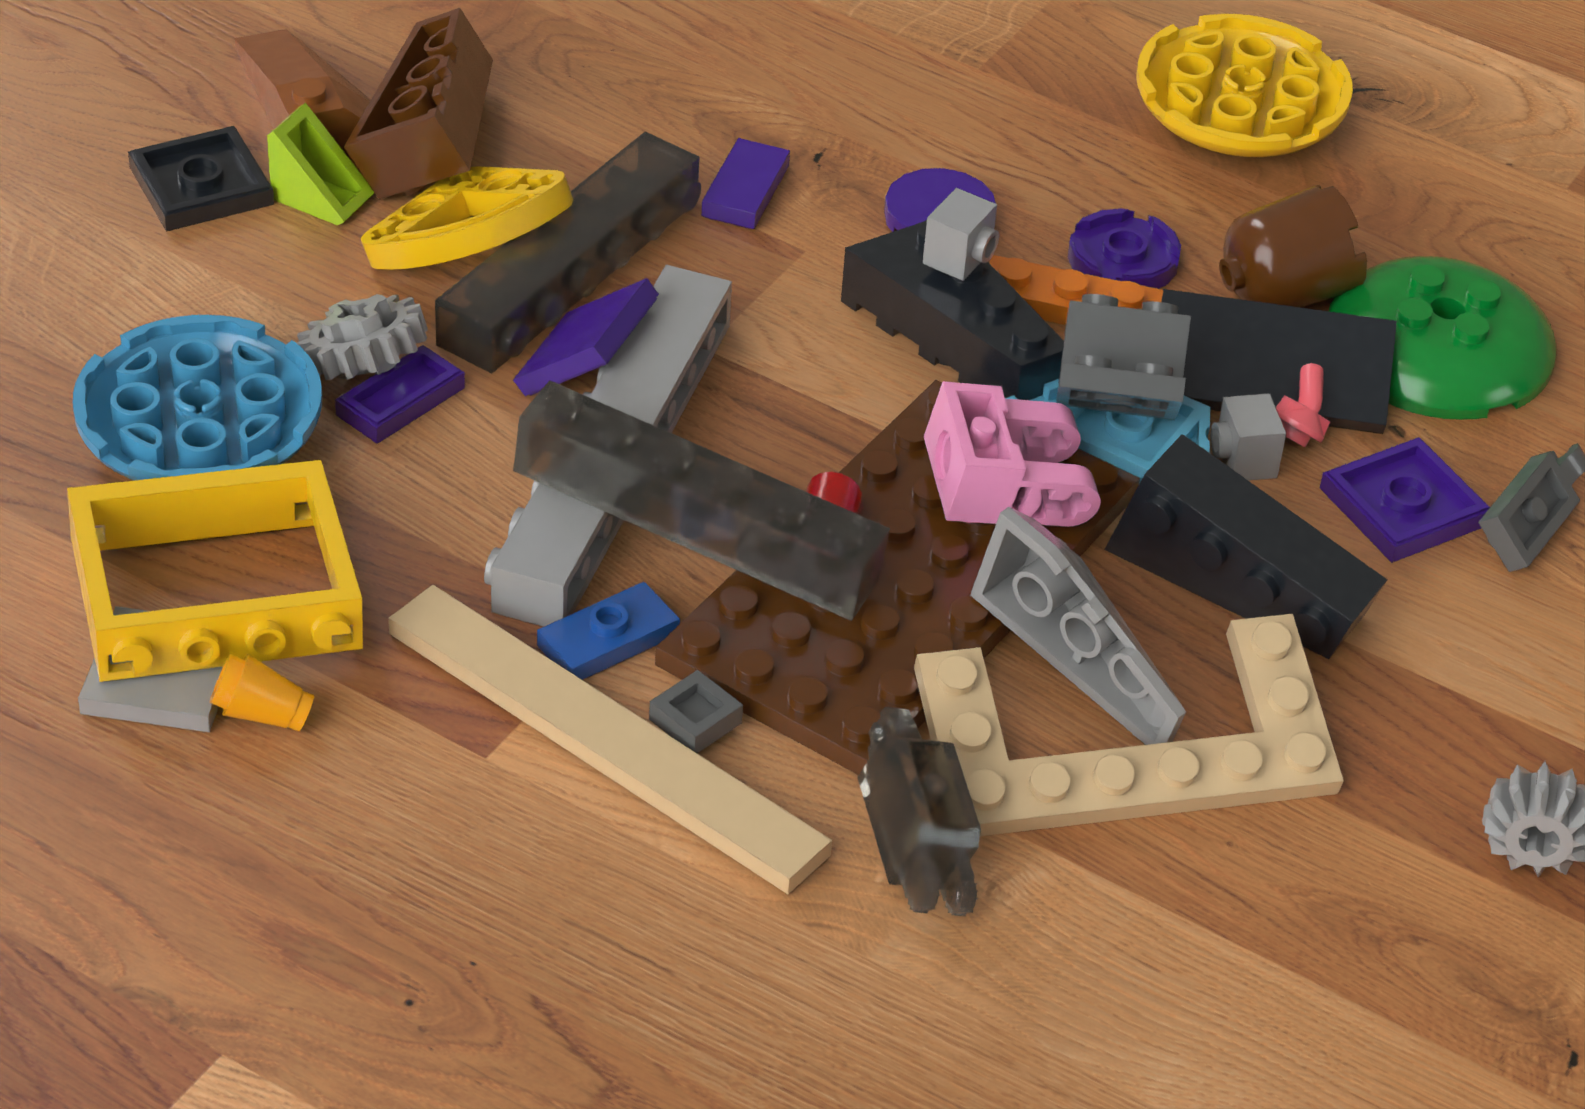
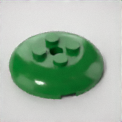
M1413 256L1389 260L1368 268L1364 283L1342 295L1334 297L1329 307V312L1397 321L1388 404L1412 413L1442 419L1467 420L1487 418L1489 409L1512 404L1518 409L1535 399L1544 390L1555 366L1557 349L1554 332L1542 309L1514 282L1492 270L1470 262L1434 256Z

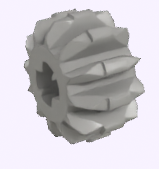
M1545 761L1535 773H1531L1517 764L1514 772L1510 775V779H1496L1495 785L1490 791L1488 804L1484 806L1482 824L1485 826L1484 833L1489 835L1488 842L1491 846V854L1507 855L1511 870L1525 864L1532 866L1538 878L1546 867L1552 866L1566 875L1573 861L1585 862V784H1577L1573 768L1556 775L1551 773Z

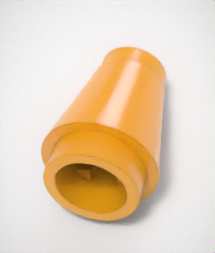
M229 654L218 676L209 703L223 708V716L282 728L288 727L299 732L307 719L314 695L303 691V688L250 654H247L245 659Z

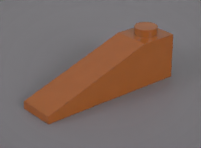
M287 29L234 38L235 48L272 128L275 129L299 106L306 103L352 161L344 145L371 100Z

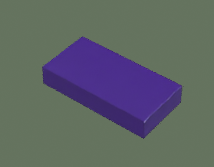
M738 138L702 200L701 216L755 229L789 167L790 150Z
M422 345L417 348L418 350L415 353H409L402 357L400 362L395 364L396 366L389 371L379 375L375 374L335 399L336 416L378 444L465 388V373Z

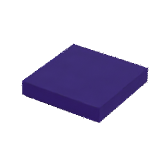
M645 278L567 312L513 379L514 383L525 396H531L608 364L655 303L659 293L650 281Z
M1420 437L1323 472L1320 489L1391 563L1481 529L1478 522L1490 508Z

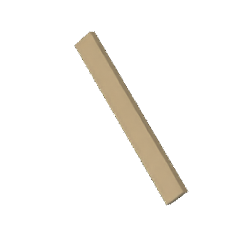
M431 585L388 618L390 635L786 894L792 892L831 856L832 840L435 585Z

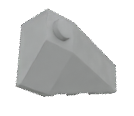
M1007 507L1000 512L970 596L1145 745L1173 742L1186 714V710L1082 558L1073 552L1064 541L1054 536L1034 518L1011 507Z

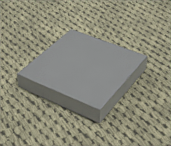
M115 606L113 615L147 611ZM109 655L110 663H111V664H117V663H113V661H112V656ZM94 658L78 697L80 714L210 732L219 707L209 703L222 667L99 682Z

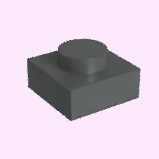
M696 670L650 701L649 720L695 753H699L742 724L743 704L699 670Z

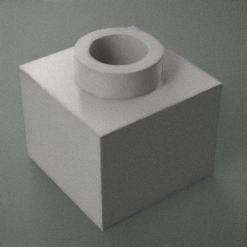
M955 188L927 217L923 264L964 281L981 262L987 263L992 258L999 242V231L994 229L997 204Z
M1270 394L1223 397L1219 422L1213 423L1210 431V442L1214 457L1217 459L1222 458L1224 464L1248 481L1277 478L1286 431Z

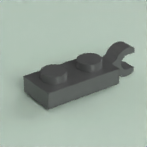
M1578 443L1572 445L1560 458L1557 457L1554 451L1532 456L1478 522L1486 534L1490 545L1496 550L1509 572L1529 567L1580 502L1572 487L1576 479L1585 472V453Z

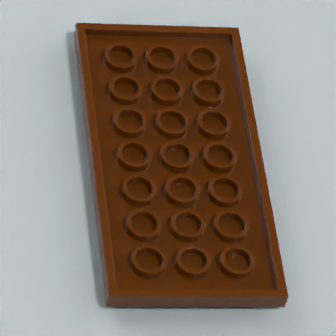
M935 380L839 472L852 478L859 485L862 492L861 505L851 539L844 551L836 555L825 556L805 549L797 541L794 534L798 511L656 646L655 665L682 680L696 670H699L743 704L744 714L868 781L926 721L914 671L917 654L981 647L983 658H985L1011 631L970 596L996 524L947 521L945 518L924 440V434L942 382ZM1078 448L1071 457L1058 463L1081 465L1090 470L1100 496V508L1090 520L1080 525L1069 527L1042 526L1054 536L1064 541L1080 557L1128 506L1139 486L1140 478Z

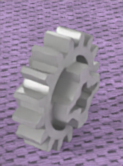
M376 294L368 299L356 301L345 299L329 307V311L325 312L326 319L310 321L307 324L309 330L300 332L297 335L299 339L297 344L310 356L319 375L324 374L325 380H331L337 376L348 380L356 375L367 373L379 375L389 371L396 366L395 364L400 362V354L415 353L418 350L416 344L427 340L425 332L428 331L420 304H415L412 297L399 300L398 295L386 298L383 295Z

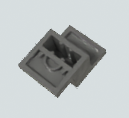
M1101 294L1082 295V302L1070 300L1064 332L1056 403H1061L1068 407L1175 420L1184 397L1186 378H1183L1191 316L1178 314V306L1164 302H1143L1142 309L1118 307L1117 298Z

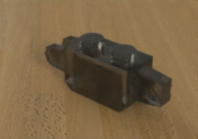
M885 707L880 713V719L873 723L869 730L871 745L868 746L869 760L857 779L888 883L890 885H902L905 897L908 898L910 910H913V912L928 913L932 909L935 910L938 897L940 896V889L943 901H946L945 908H948V913H951L953 916H966V914L973 913L976 900H978L977 883H974L975 876L970 859L979 848L981 827L954 743L922 739L909 709Z

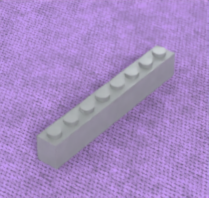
M665 265L653 286L659 293L656 297L657 300L608 364L599 368L597 384L592 393H583L577 407L576 418L570 430L563 429L559 434L548 469L540 468L537 472L528 504L525 508L518 507L515 510L510 521L506 542L502 548L495 547L488 557L484 572V582L491 585L492 613L542 627L574 613L730 327L732 281Z

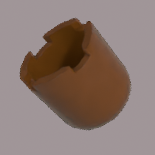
M1317 185L1246 212L1234 219L1225 235L1224 259H1221L1219 262V271L1225 287L1230 292L1235 291L1241 300L1300 308L1342 295L1363 284L1366 279L1367 258L1365 252L1355 255L1349 230L1358 228L1359 225L1347 200L1334 186L1321 189V186Z

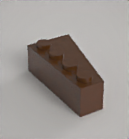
M461 8L415 24L344 145V148L378 199L402 193L405 196L412 195L420 191L427 184L470 171L493 59Z

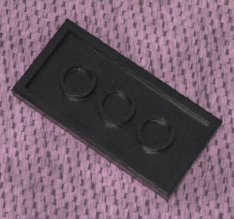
M1163 289L1161 302L1178 306V314L1191 316L1183 378H1186L1184 396L1210 407V410L1221 411L1223 397L1270 394L1275 407L1284 395L1298 402L1300 369L1303 365L1313 363L1320 365L1324 370L1323 401L1318 414L1330 421L1329 427L1379 434L1384 433L1387 423L1397 321Z

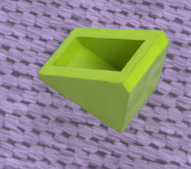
M306 103L299 106L267 135L270 185L273 188L274 201L335 225H340L374 194L366 179Z

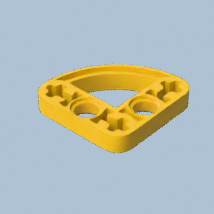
M471 167L470 171L439 180L366 231L361 237V242L371 267L375 269H408L444 263L488 250L524 235L568 209L574 199L565 174L562 171Z

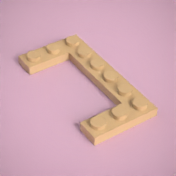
M1293 614L1231 620L1226 632L1254 728L1253 733L1017 760L1008 759L981 647L917 654L914 671L954 839L1338 794L1344 780Z

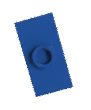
M643 581L538 629L537 646L550 660L583 680L658 645L680 624V618Z

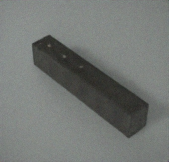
M646 131L571 190L574 200L568 209L534 230L508 241L435 300L436 346L491 374L511 357L518 356L530 341L547 327L554 326L567 310L583 297L591 295L598 284L616 269L623 268L635 253L651 240L659 238L665 228L684 212L687 213L695 207L701 194V183L699 182L700 157Z
M550 380L519 416L514 472L851 621L879 581L890 528Z

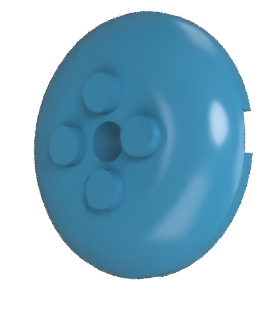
M223 315L172 317L139 326L120 335L121 345L103 357L94 354L81 370L73 391L74 419L82 440L94 456L104 465L131 480L284 464L308 441L317 425L322 408V385L318 370L310 356L301 346L293 340L284 344L266 335L265 325Z

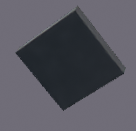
M235 126L128 151L129 167L166 232L274 205L273 188Z

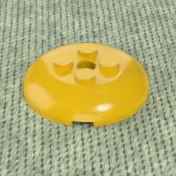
M1243 14L1199 16L1198 25L1180 30L1174 24L1163 28L1144 45L1139 55L1136 72L1137 85L1143 102L1149 111L1168 130L1199 147L1222 154L1242 157L1285 155L1305 149L1323 140L1341 124L1347 115L1353 92L1351 75L1342 59L1333 61L1321 51V40L1292 25L1264 17Z

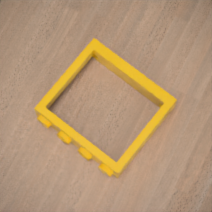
M321 460L67 488L71 541L99 682L223 667L229 654L245 659L247 654H250L262 662L363 649L362 595ZM300 502H307V503H308V504H302V505H295V503H300ZM314 526L332 587L329 590L113 615L100 551ZM109 655L112 656V661H113V663H117V664H111V663H110Z

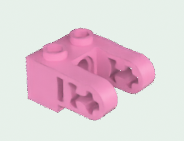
M942 382L924 434V440L947 521L996 524L1000 512L1007 507H1011L1034 518L1041 525L1069 527L1087 522L1098 512L1101 500L1090 470L1081 465L1058 463L1071 457L1077 451L1081 441L1080 433L1070 408L1055 402L1006 399L1001 386Z

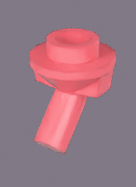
M1313 363L1303 365L1300 369L1298 402L1284 395L1275 407L1286 431V437L1304 448L1311 438L1322 443L1325 432L1330 424V421L1318 414L1323 401L1324 370L1320 365Z

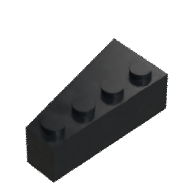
M927 220L845 247L841 302L855 312L863 307L877 316L876 326L892 337L902 333L918 344V355L934 366L939 363L950 366L959 372V383L1001 386L1005 398L1014 395L1018 400H1031L1043 395L1044 384L1059 379L1064 340L989 262H981L964 281L923 264Z
M1183 434L1144 474L1104 549L1245 619L1293 614L1302 646L1327 659H1330L1365 616L1388 580Z

